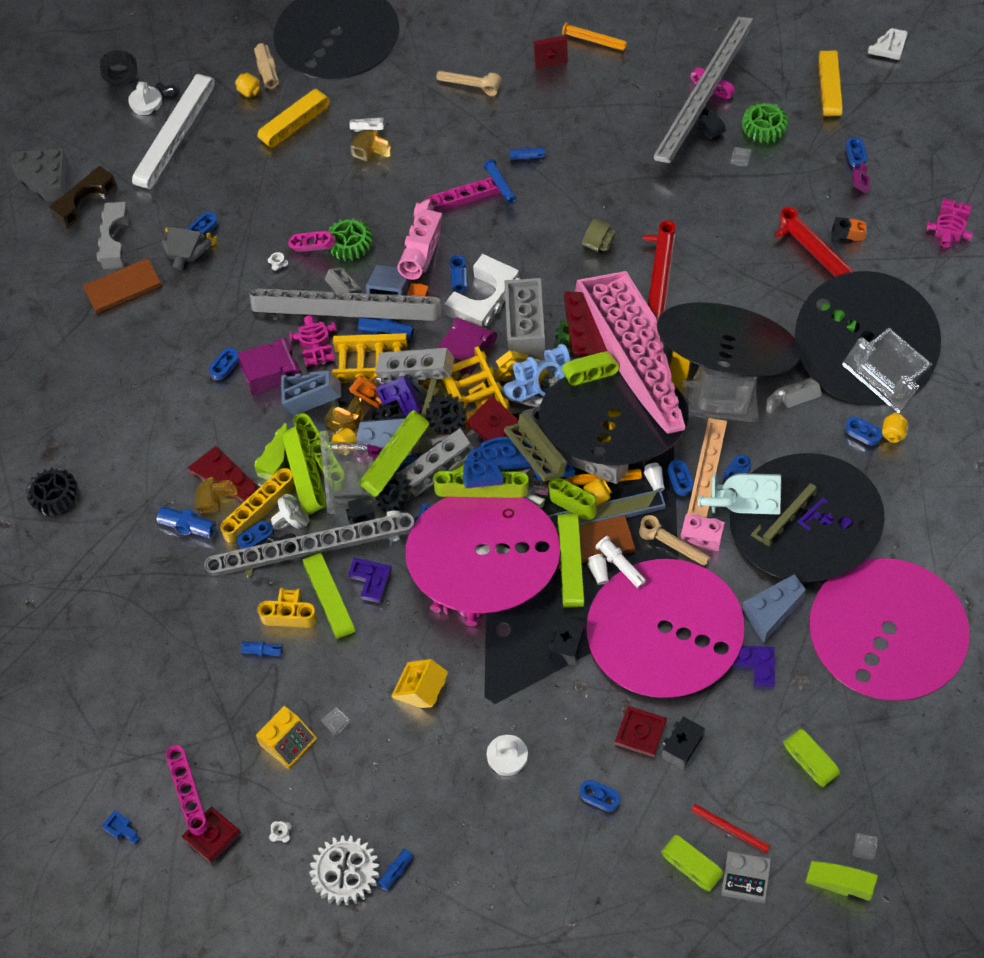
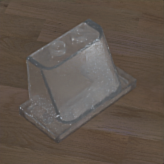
M890 328L870 343L861 337L842 363L845 368L897 413L904 409L920 387L915 382L932 365Z
M717 362L720 366L723 367L731 366L728 362ZM700 366L693 381L683 380L681 384L682 394L688 405L689 416L757 422L759 414L755 387L758 377L732 375Z
M320 431L327 515L335 514V504H345L350 500L370 496L372 501V495L359 485L360 480L373 463L372 456H368L367 443L329 442L328 431Z

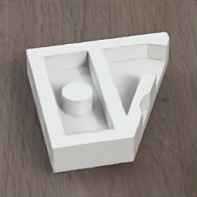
M891 28L886 32V35L878 39L874 46H869L868 53L900 60L908 31Z
M384 117L350 120V129H354L356 132L364 131V129L383 130L385 125Z

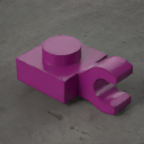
M861 162L860 168L853 167V184L857 189L866 194L871 191L870 177L867 175L868 166Z

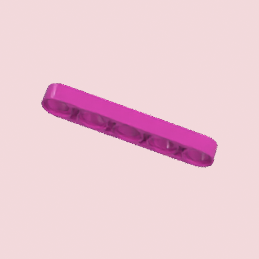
M492 177L431 195L426 199H432V202H437L438 204L435 206L434 211L439 212L501 192L494 185L495 182ZM480 187L487 188L485 191L478 190V188ZM463 192L470 193L469 196H462L461 194ZM447 197L454 198L452 201H446L445 199Z
M173 745L166 751V758L185 821L192 834L201 835L207 830L208 822L187 755L180 745ZM181 752V756L178 759H171L173 753ZM184 768L187 770L183 776H176L179 769ZM187 785L192 786L190 792L185 794L181 792L183 787ZM190 803H197V807L194 810H187V806ZM196 820L203 821L201 827L192 828V824Z

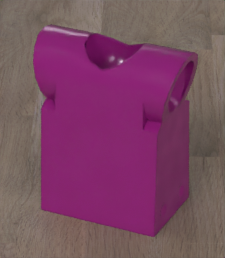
M455 317L453 327L448 331L437 348H447L454 356L453 364L474 357L475 347L477 346L480 351L484 352L490 349L497 339V332ZM479 363L453 373L461 376L467 373L472 374Z
M287 338L277 339L272 345L266 344L238 353L240 367L252 396L280 386L281 375H287L288 377L299 373L303 375L297 361L292 357L293 351Z

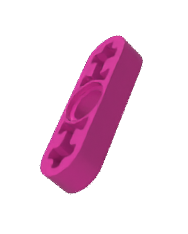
M697 67L690 74L692 81L697 84L705 70ZM721 78L713 93L724 99H730L735 93V88L731 83Z
M328 231L294 234L289 239V247L296 252L330 249L335 244V237ZM315 238L314 243L309 245L310 240Z

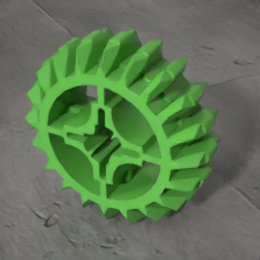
M764 102L762 104L756 103L755 106L751 105L749 109H746L742 119V127L745 134H748V138H753L754 142L759 140L760 143L766 141L767 144L769 141L775 143L776 139L780 140L782 136H785L789 126V118L786 111H783V108L778 107L777 104L771 105L770 102L769 104Z
M346 217L345 221L339 219L338 224L333 223V227H329L328 231L335 237V244L328 249L333 257L336 256L338 260L343 258L344 261L347 259L353 261L354 258L360 259V255L365 256L366 252H370V247L373 244V234L366 222L362 223L361 219L356 221L354 217L352 220H348Z

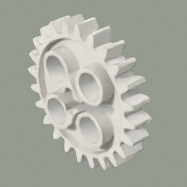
M341 836L340 842H337L335 838H333V844L331 845L325 842V850L320 847L318 848L320 855H313L316 862L310 863L311 868L314 870L309 873L311 877H315L311 882L312 885H316L315 891L317 893L321 892L322 899L328 896L329 903L336 899L338 906L344 900L346 906H348L351 899L355 904H357V897L359 896L364 900L365 891L370 894L372 893L369 886L377 885L374 879L380 877L379 873L376 872L380 869V866L376 863L378 857L373 856L375 853L374 849L368 850L369 845L367 842L361 845V838L354 842L352 836L349 837L348 841H345L344 836ZM347 853H350V855H349V857H348V860H347L348 870H345L346 854H347ZM334 856H342L337 862L331 861ZM360 858L363 860L359 865L352 864L355 859ZM345 870L343 888H339L343 880V875L341 871ZM337 876L334 882H327L329 877ZM357 879L358 883L356 885H348L350 880Z

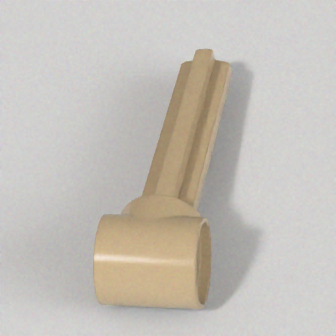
M443 71L437 72V80L482 87L484 93L490 96L497 94L502 81L501 76L496 73H489L488 76L485 75L484 78Z
M647 515L642 519L639 534L643 539L654 540L656 538L702 566L707 565L710 556L662 529V525L659 524L656 517Z

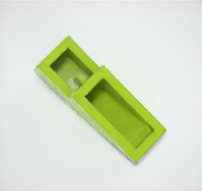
M812 861L805 882L847 897L848 894L870 901L878 875L847 866Z

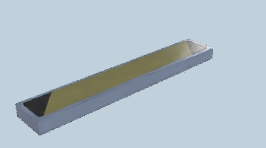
M655 490L604 502L597 506L595 518L585 520L578 516L579 525L623 515L628 518L663 510L666 508L661 490ZM564 511L548 515V517L553 522L556 530H558V515L573 513Z

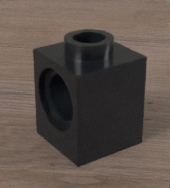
M370 496L348 501L349 509H346L348 521L352 520L353 524L376 519Z

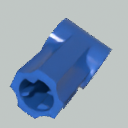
M454 255L450 259L452 291L463 293L467 290L466 261L462 255Z

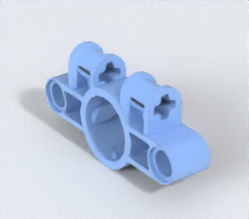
M560 344L553 350H545V360L535 361L533 357H528L526 361L514 363L513 370L516 380L505 384L503 387L504 397L515 401H522L534 395L544 397L550 387L543 389V391L540 389L538 378L541 371L549 366L552 370V377H557L560 380L565 377L562 372L563 365L568 361L579 358L570 357L566 346Z

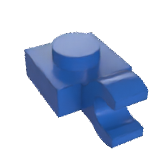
M116 810L112 812L101 826L103 830L117 840L124 836L131 843L136 844L140 839L137 832L129 828L132 822Z

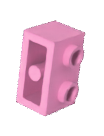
M686 514L681 532V540L691 546L719 551L725 522L716 518H704L697 514Z

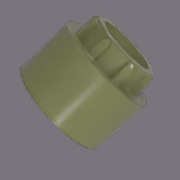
M595 217L586 231L582 245L598 253L600 250L606 252L610 248L616 232L611 229V224Z

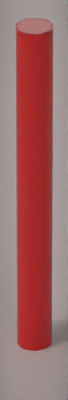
M697 804L693 805L692 812L768 853L771 845Z

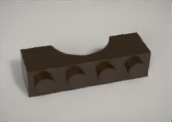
M99 165L49 207L53 218L66 228L71 226L80 218L78 207L83 200L91 196L105 197L117 187L114 175Z

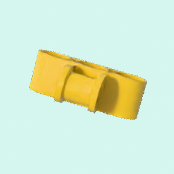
M281 587L278 601H263L257 608L261 622L267 626L310 628L316 624L317 616L312 604L301 602V588L287 590ZM305 614H311L308 617H303Z

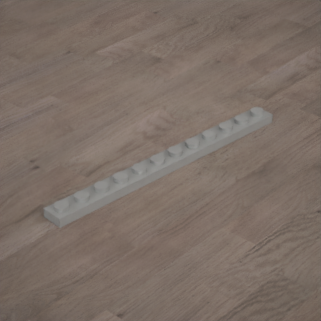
M737 17L655 152V161L672 162L753 27V18Z

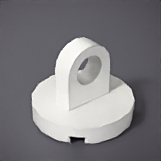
M138 82L137 89L129 96V105L136 114L149 115L155 109L157 111L161 107L162 96L159 90L148 86L146 82Z
M285 494L278 499L280 511L271 518L274 529L282 530L290 525L297 529H303L307 526L309 516L296 503L298 501L297 498L290 494Z
M514 735L498 736L492 740L487 749L488 765L499 775H515L527 764V747L522 739Z

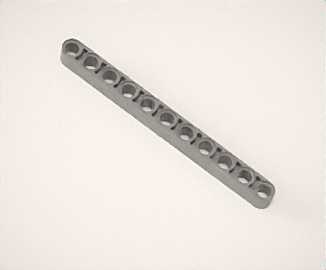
M253 289L249 292L251 310L254 312L435 321L442 317L441 302L438 297L279 289Z
M400 513L217 554L206 559L205 569L213 576H221L315 555L320 552L324 553L410 533L415 521L411 514ZM405 519L411 520V524L408 527H402L401 523ZM386 523L392 525L391 530L388 532L382 530L383 525ZM365 528L373 529L372 534L369 536L363 535V531ZM347 532L354 533L351 540L344 539V535ZM333 536L334 542L330 545L325 544V539ZM308 541H315V546L313 548H306V544ZM289 545H296V550L293 553H287ZM271 549L277 550V554L274 557H268V552ZM257 553V559L254 562H250L249 556ZM237 557L238 564L230 566L231 559ZM219 562L217 570H211L212 563Z

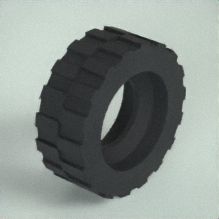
M113 50L112 52H107L100 59L101 76L106 82L114 85L132 82L137 75L136 58L127 51ZM114 65H124L127 67L120 71L110 69Z

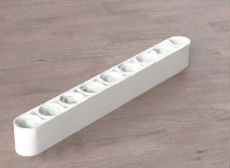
M201 74L195 75L132 177L133 185L151 189L211 94L215 85L214 78Z

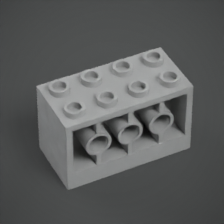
M541 278L504 280L508 351L526 353L534 359L545 360Z

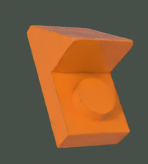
M359 375L349 388L350 392L379 408V404H382L375 389L380 384L372 377L367 379Z

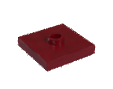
M566 35L533 41L535 69L568 63Z
M491 396L466 421V424L487 441L493 438L506 437L505 427L518 424L519 420Z
M628 706L615 739V745L655 757L667 718Z
M211 806L205 812L208 822L207 830L201 835H194L188 829L181 837L212 864L241 834V831ZM197 820L192 825V828L201 827L203 821Z

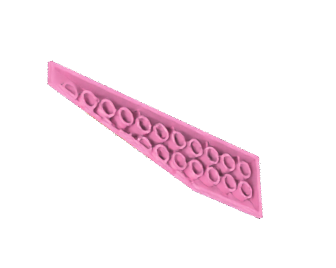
M627 271L577 280L575 292H583L607 351L613 355L619 364V372L634 394L667 434L685 430L682 412L678 407L679 401L674 392L675 386L671 380L672 375L668 360L663 351V342H661L657 331V319Z

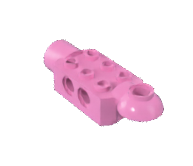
M426 199L421 203L417 202L415 206L414 225L410 227L409 236L405 240L407 248L403 251L398 263L399 273L407 279L414 280L419 278L422 272L426 273L439 241L442 213L434 211L435 206L432 205V199Z

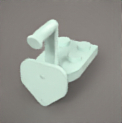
M713 473L712 497L701 495L698 499L699 507L712 506V514L716 513L717 507H727L736 513L780 514L781 474L739 473L730 476L723 485H719L717 473Z

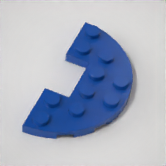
M509 437L493 438L482 442L480 447L473 448L468 454L463 468L465 488L502 485L503 476L500 470L532 466ZM522 442L525 447L532 449L531 445ZM532 455L534 459L542 461L540 457ZM565 457L564 459L567 461L565 472L562 477L558 478L574 476L575 469ZM542 468L546 474L552 473L551 470ZM533 469L537 479L542 480L540 476L536 473V471Z

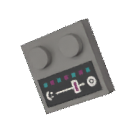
M728 851L721 895L765 903L771 859Z

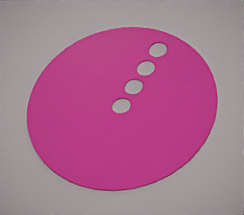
M446 497L428 508L415 522L407 539L405 554L407 567L412 579L428 597L454 610L470 613H491L507 610L528 601L548 584L559 562L560 542L557 530L548 515L526 498ZM505 509H512L514 516L505 518L503 511ZM509 510L505 512V515L510 516L512 514V512ZM544 541L550 547L546 552H538L535 549V545L538 542ZM524 542L530 546V549L526 553H519L515 550V546L518 543ZM500 543H505L509 545L510 550L506 554H499L496 552L495 547ZM480 544H486L490 547V551L486 555H479L475 549Z
M889 558L865 560L853 570L841 576L828 579L817 593L811 608V639L823 665L836 679L847 687L873 698L897 701L928 695L944 686L954 677L963 664L968 651L970 638L969 624L964 607L957 595L937 575L907 561ZM887 621L893 622L897 630L893 634H886L882 630V624ZM875 638H885L888 642V647L885 650L876 649L873 645ZM869 653H874L879 657V664L869 666L865 663L864 657ZM860 669H865L870 673L871 678L868 682H860L856 679V672Z
M677 559L649 560L632 565L647 580L639 589L622 571L613 576L608 583L604 584L594 598L588 613L587 639L591 653L599 667L620 686L632 692L650 697L671 698L685 696L712 685L730 669L738 657L744 639V617L741 606L730 587L708 569ZM661 621L671 622L673 625L672 630L668 633L660 632L658 624ZM688 628L691 631L690 638L680 640L676 636L677 630ZM699 635H706L709 637L710 643L706 647H699L695 644V638ZM718 642H724L728 645L729 650L726 654L719 655L714 651V645Z

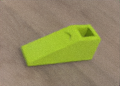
M286 423L276 431L271 443L269 442L266 445L261 457L256 459L254 467L257 476L268 480L278 470L287 468V454L282 439V433L288 430Z

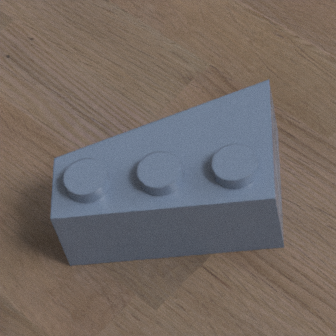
M330 371L310 372L309 375H301L299 373L290 377L281 375L282 406L294 416L341 397V382Z
M405 418L361 421L356 441L384 448Z
M795 574L743 602L742 613L764 644L771 634L780 627L782 622L804 601L806 589Z

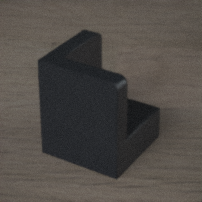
M341 389V397L335 399L336 409L355 410L357 396L351 393L349 389Z

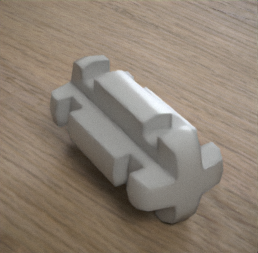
M546 376L542 380L543 386L551 388L559 381V378Z

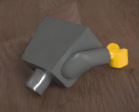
M169 226L165 228L166 232L161 239L164 252L171 259H174L173 268L177 270H183L185 261L194 263L210 246L217 244V236L215 235V237L211 238V233H207V238H205L201 232Z

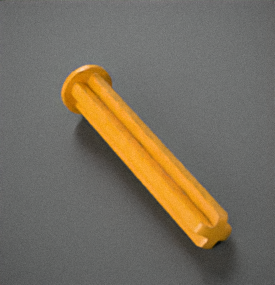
M567 22L564 24L562 31L563 36L570 35L622 51L625 50L627 45L626 41L574 27Z
M641 469L628 470L620 481L641 479ZM593 474L565 477V480L573 485H585L596 478H599L601 481L605 479Z

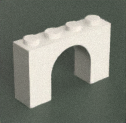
M482 254L473 266L474 277L492 285L496 289L495 293L484 300H472L457 292H453L444 305L447 316L454 319L459 317L474 325L486 328L492 323L495 314L501 311L502 305L505 302L504 280L520 279L519 270Z

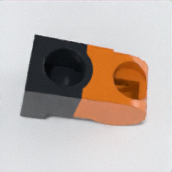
M836 217L832 226L831 240L839 241V238H845L857 242L866 239L867 224L857 219Z

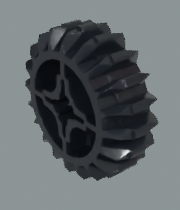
M51 467L49 471L44 469L41 474L37 472V477H31L32 482L27 483L28 489H26V494L30 506L36 512H42L45 516L48 513L54 516L55 512L61 514L63 509L68 511L67 506H73V500H77L76 494L79 493L78 484L71 473L69 474L66 469L62 471L60 467L56 470ZM60 484H65L66 488H62ZM39 494L43 495V500L39 498Z

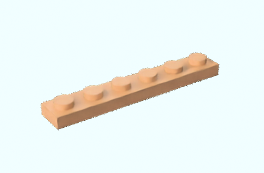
M708 418L687 514H697L704 518L708 516L710 506L699 507L698 499L701 495L712 497L713 473H717L727 421Z

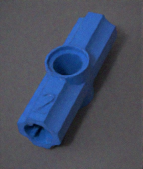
M361 317L358 322L359 333L371 335L406 333L407 341L413 340L414 325L398 323L394 319L381 318L380 320Z
M163 506L157 513L156 520L158 523L174 527L182 534L189 535L194 533L210 538L215 533L216 522L199 517L193 511L187 509L178 511Z

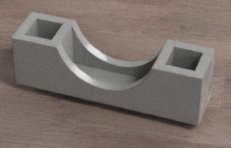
M126 202L105 203L104 210L101 211L103 224H100L101 237L98 239L100 251H97V261L101 263L103 269L124 268L125 253L122 244L114 241L113 238L119 230L128 227L129 211Z

